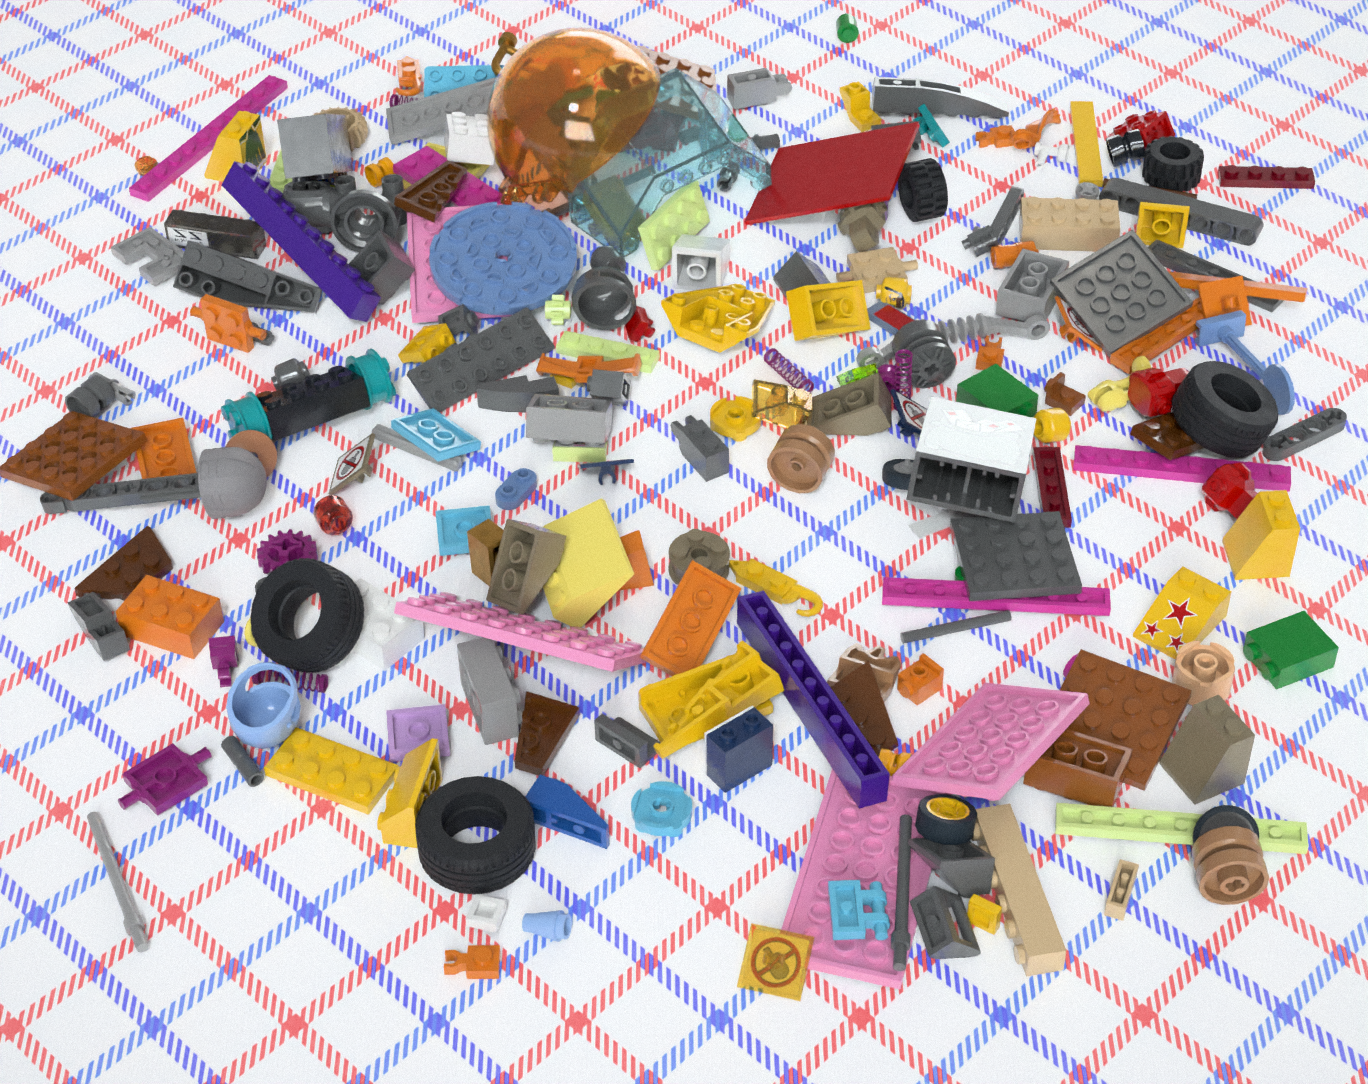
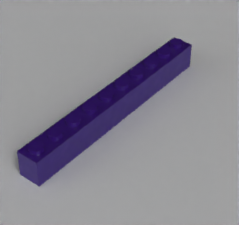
M234 161L221 186L349 319L367 322L381 299L374 291L375 287L361 277V273L347 263L348 259L334 250L335 246L322 238V233L308 223L309 220L295 210L294 204L282 197L283 193L271 186L270 180L261 175L254 164Z
M765 591L739 596L737 600V625L753 649L759 652L761 661L779 674L785 690L782 693L858 808L887 801L889 772Z

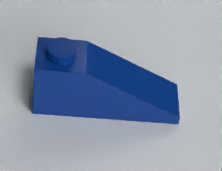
M540 774L525 796L532 807L534 823L608 849L610 845L609 825L568 784Z

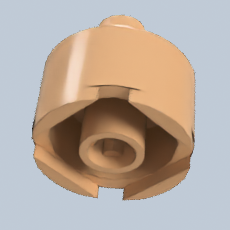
M1193 641L1182 646L1177 653L1172 683L1192 690L1191 698L1188 702L1192 707L1216 695H1220L1224 701L1230 695L1235 672V660L1232 653L1218 643L1210 642V645H1201V641Z

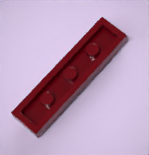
M1256 165L1218 166L1217 172L1220 187L1314 189L1316 182L1313 168L1304 166L1260 167Z
M1033 447L1032 456L1041 512L1059 511L1064 528H1071L1072 517L1060 447Z

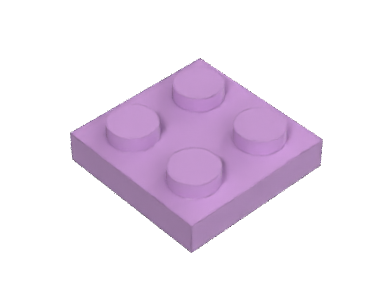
M445 704L386 710L390 762L403 761L405 754L432 738L438 739L440 757L450 756Z

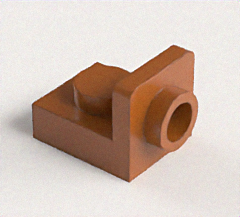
M1059 372L1054 378H1050L1045 385V404L1053 408H1061L1069 416H1072L1085 404L1086 395L1064 385L1066 374Z

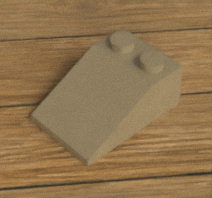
M876 373L808 398L807 425L817 428L825 435L868 436L883 432L892 427L891 394L880 374Z
M507 519L486 601L523 615L559 565L566 535L532 523Z

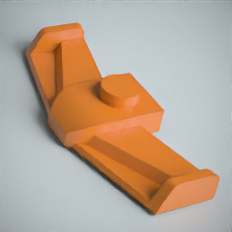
M542 353L536 372L540 376L548 373L574 378L575 383H587L588 376H592L593 369L632 373L633 376H638L642 363L638 353L634 357L604 361L603 356H578L576 362L546 357L545 353Z

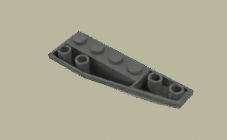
M874 77L871 92L873 111L881 114H888L890 112H900L903 115L920 113L918 107L925 104L932 116L935 114H945L949 117L967 115L972 118L990 116L995 119L1009 117L1008 103L967 87L919 78Z
M189 240L187 241L173 284L174 288L201 298L208 294L241 306L316 312L322 290L317 286Z

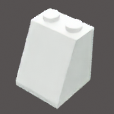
M682 234L672 247V289L694 291L723 286L730 262V239Z

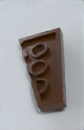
M447 160L396 195L394 205L406 212L413 213L435 223L465 180L467 168Z

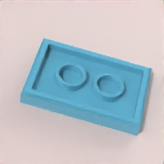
M434 408L391 420V428L438 462L481 449V441Z

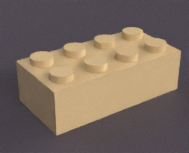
M1021 197L1019 215L1020 242L1034 241L1038 250L1096 252L1120 237L1118 200Z

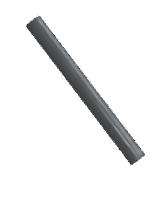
M1005 610L901 632L900 639L904 644L1008 622L1012 620L1010 611Z

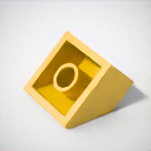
M1140 202L1135 233L1145 245H1151L1157 239L1176 248L1183 249L1190 206Z

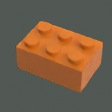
M146 575L115 611L118 624L124 630L127 638L191 659H195L209 642V638H212L224 623L220 598L150 575Z

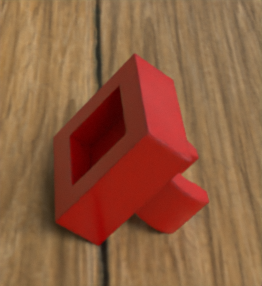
M636 306L635 314L625 324L629 340L638 342L642 335L651 338L656 331L655 328L651 327L653 320L648 318L645 308Z

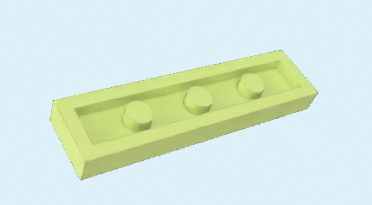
M564 331L556 344L557 354L578 358V356H603L604 361L634 357L638 353L642 363L640 372L650 374L660 359L659 350L570 331Z

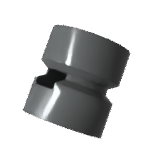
M92 375L80 384L81 387L75 388L65 396V405L69 412L75 411L95 417L100 410H103L115 400V394L111 385L103 377Z

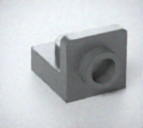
M464 304L438 316V324L446 323L452 335L464 330L470 335L475 332L478 334V317Z

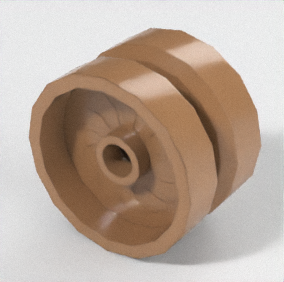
M805 424L791 425L783 431L767 458V469L775 482L786 490L799 494L810 493L816 490L823 481L826 472L835 459V449L831 440L817 428Z
M1224 826L1208 831L1192 845L1191 857L1196 870L1198 887L1205 899L1221 905H1236L1252 900L1266 889L1270 877L1257 834L1250 829L1239 826Z

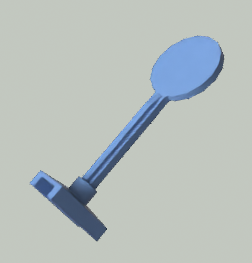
M1242 310L1197 320L1196 326L1199 328V337L1194 338V342L1198 347L1218 342L1228 344L1263 380L1264 386L1270 391L1276 401L1278 414H1289L1293 410L1295 391L1292 379L1285 367L1278 363L1271 364L1266 368L1238 339L1243 337L1245 332L1246 314Z

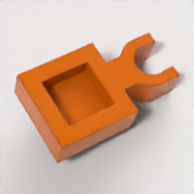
M1012 125L990 128L989 132H976L975 141H979V148L988 147L993 144L996 148L1013 146L1010 136L1015 130Z
M986 335L985 346H979L975 369L984 370L994 364L1002 367L1005 349H1001L1003 337H999L998 342L993 343L989 341L990 336Z
M468 945L467 953H460L457 950H445V962L454 961V963H444V975H456L459 972L466 971L467 979H499L500 945Z

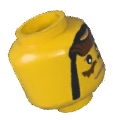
M885 277L882 284H877L876 299H880L881 302L888 303L898 310H903L906 304L910 305L912 285L908 284L906 278Z

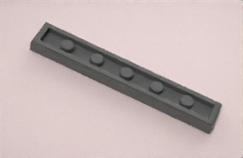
M1157 239L1148 246L1149 250L1164 267L1175 272L1222 278L1243 276ZM1243 276V280L1254 281L1250 278ZM1247 296L1248 303L1271 313L1284 301Z

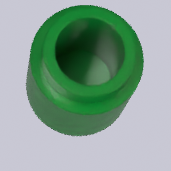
M848 13L840 15L835 24L837 36L840 41L851 43L859 35L857 20Z

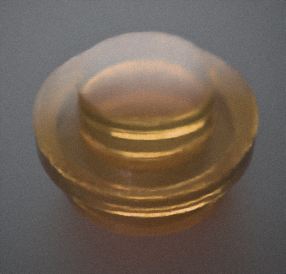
M142 156L135 162V170L140 176H144L158 165V162L150 156Z

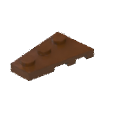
M868 660L831 686V689L879 757L882 748L893 751L899 745Z
M526 691L525 706L522 712L523 722L518 736L514 760L515 769L537 776L540 774L544 775L579 718L580 707Z

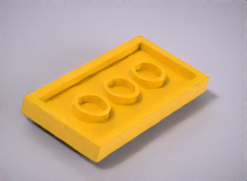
M296 727L264 766L265 776L369 815L393 783L395 770L399 765Z

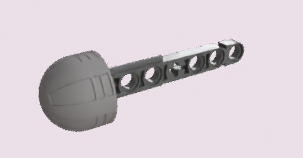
M220 447L204 449L201 452L198 473L94 484L73 501L44 492L39 500L45 513L58 514L67 513L68 510L76 512L201 498L208 516L211 519L239 516L254 509L264 497L267 477L262 463L250 451L239 447Z

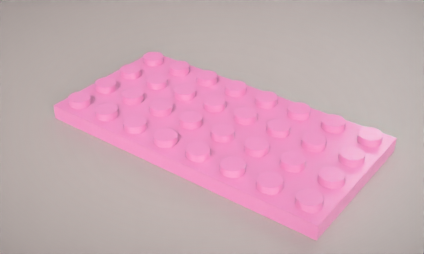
M440 592V595L430 593L429 596L419 595V598L408 597L405 601L396 602L395 614L611 672L646 662L640 658L643 650L640 643L625 641V643L615 642L614 636L601 633L598 636L588 635L587 629L574 626L571 629L562 628V623L554 620L545 619V622L535 621L534 615L527 613L523 615L509 614L508 609L501 606L483 607V602L474 599H466V601L456 600L457 595L448 592Z
M832 768L780 931L781 935L810 941L804 968L901 989L905 970L896 971L893 969L894 951L891 949V934L895 931L900 816L906 814L912 817L911 838H924L915 827L920 800L934 794H952L936 793L921 789L912 790L907 787L895 786L893 776H889L887 801L859 809ZM912 848L908 909V933L911 936L910 949L907 951L906 966L918 925L910 901L927 890L932 869ZM860 880L861 890H870L869 885L871 882L878 881L882 883V890L886 892L887 896L885 913L889 916L890 927L887 930L888 938L877 940L875 938V931L869 928L866 929L865 939L833 940L828 881ZM863 905L864 913H872V908L869 905Z

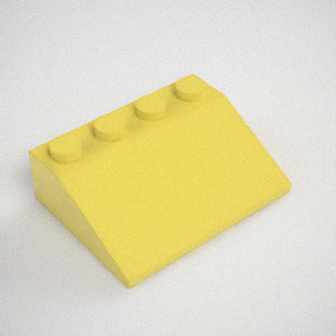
M602 498L543 526L546 529L566 535L560 563L543 586V590L553 618L571 627H582L634 575L606 501Z

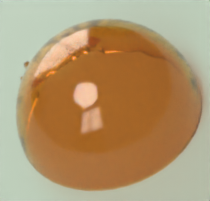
M570 27L550 31L532 39L508 59L494 82L487 107L488 141L497 167L504 177L498 188L503 195L500 199L501 204L512 205V201L523 203L528 195H532L533 203L541 204L544 201L551 203L560 191L566 190L568 193H572L579 182L605 165L631 140L649 115L660 87L659 69L644 51L628 40L608 31L587 27Z

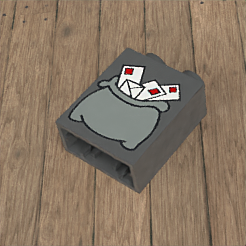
M931 397L915 453L906 500L1015 523L1026 478L1036 418Z

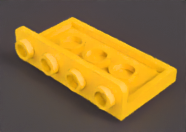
M728 655L711 663L648 684L638 691L639 710L660 743L668 735V727L673 722L678 723L685 714L684 708L709 678L714 679L722 670V662L726 658L731 659L733 655ZM770 699L755 707L763 716L773 713V704ZM702 736L701 738H699V739H697V740H695V741H693V742H696V741H699V740H701V739H704L705 736Z

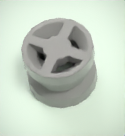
M1089 182L1080 183L1075 189L1077 195L1075 199L1097 200L1099 187Z

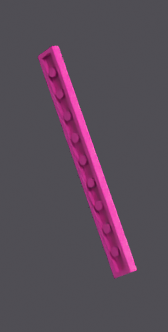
M268 75L130 186V196L147 202L151 201L213 150L218 135L238 111H248L257 114L288 89L287 81Z

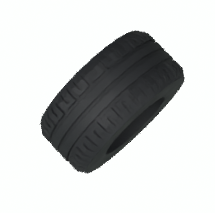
M1206 361L1193 366L1172 398L1174 417L1182 430L1205 449L1226 457L1240 458L1254 454L1259 450L1278 423V407L1270 391L1245 370L1221 361Z
M310 558L288 561L272 571L263 580L255 594L250 616L251 631L255 643L266 657L299 672L305 671L306 673L328 670L340 663L352 651L360 637L365 611L362 595L352 578L329 564ZM319 593L321 599L319 619L308 634L297 639L294 631V620L297 610L308 597Z
M483 776L463 777L450 781L435 790L423 802L417 813L415 831L419 861L425 873L434 882L446 889L472 895L500 890L517 880L528 869L534 858L536 841L532 807L527 798L518 789L504 781ZM472 827H488L500 832L495 837L480 843H464L452 838L460 831Z

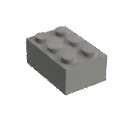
M1022 249L998 289L995 314L1024 322L1029 317L1038 314L1045 316L1047 319L1056 304L1055 297L1059 296L1050 284V279L1068 269L1070 261Z
M534 394L526 407V438H533L534 442L539 443L559 440V443L566 445L574 444L575 442H585L587 446L605 444L612 430L613 399Z
M484 637L458 643L457 653L461 686L484 744L489 745L518 737V724L523 722L520 709L517 704L521 703V698L517 686L512 687L511 685L512 676L509 666H503L502 664L504 658L501 647L495 646L492 639Z

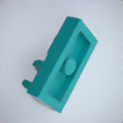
M923 104L918 107L922 116L916 117L913 121L919 122L920 135L927 132L933 143L938 140L942 148L949 144L950 141L926 105Z

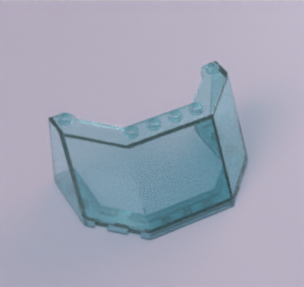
M677 68L600 102L594 110L596 115L590 125L586 124L576 141L579 145L573 155L569 153L564 162L571 223L603 246H613L624 258L638 249L640 244L638 227L656 211L664 196L723 167H727L750 180V185L756 190H762L772 185L770 163L720 94Z

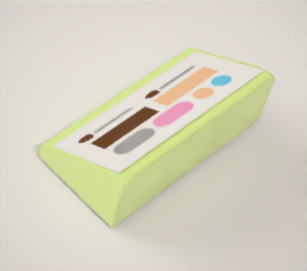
M555 440L552 447L553 461H606L608 441L599 446H587L585 442H575L574 444L566 445L559 443V440Z

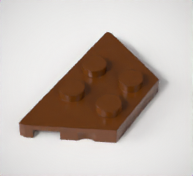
M146 526L74 587L76 596L82 597L86 593L94 592L95 594H100L101 599H121L125 601L146 575L159 579L167 575L173 569L172 561L151 527Z

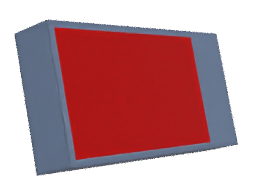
M881 300L867 308L869 320L894 336L904 325L915 321V319L888 303L881 302Z

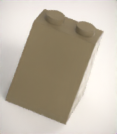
M1216 695L1193 705L1160 759L1159 764L1193 804L1196 805L1245 784L1255 734L1221 696Z

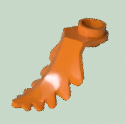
M1055 108L1049 109L1041 119L1027 124L1025 129H1018L1010 136L1011 143L1016 149L1035 147L1036 142H1039L1041 139L1043 128L1048 123H1061V114H1058V110H1055Z

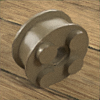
M691 529L689 532L676 537L670 544L668 572L676 585L679 584L692 560L721 577L728 578L730 549L725 540L720 536L700 529Z

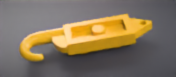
M752 558L749 561L729 560V567L736 576L737 583L755 592L764 590L771 600L781 605L783 603H793L799 598L813 603V608L809 610H796L798 615L804 617L815 616L822 610L823 600L821 596L798 584L797 580Z

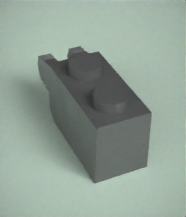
M692 415L686 416L685 426L677 420L671 422V431L679 441L681 454L706 482L729 473V448L702 419L697 421Z

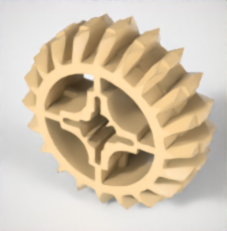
M338 106L337 108L329 107L327 110L321 109L320 113H314V115H346L351 152L354 151V148H360L361 144L365 143L368 134L367 121L361 112H356V109L349 110L348 107L340 108Z

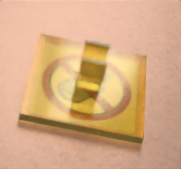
M751 923L737 988L801 1002L815 937Z

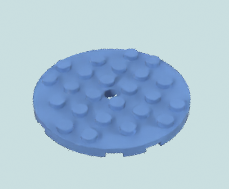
M512 201V205H497V202H490L465 209L443 224V229L438 235L435 234L431 242L429 265L431 276L438 289L457 305L464 304L469 310L483 314L513 315L524 308H529L531 311L545 305L546 300H552V295H560L568 287L575 274L577 251L574 237L568 227L550 212L532 209V205ZM502 255L508 257V261H506V259H499L498 257Z

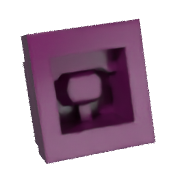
M235 635L209 638L210 660L213 670L218 669L217 674L220 680V688L231 687V668L238 667L237 661H239Z

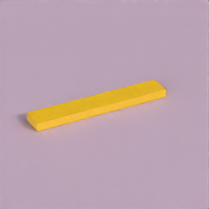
M1070 101L1078 183L1089 182L1102 187L1103 174L1093 101Z

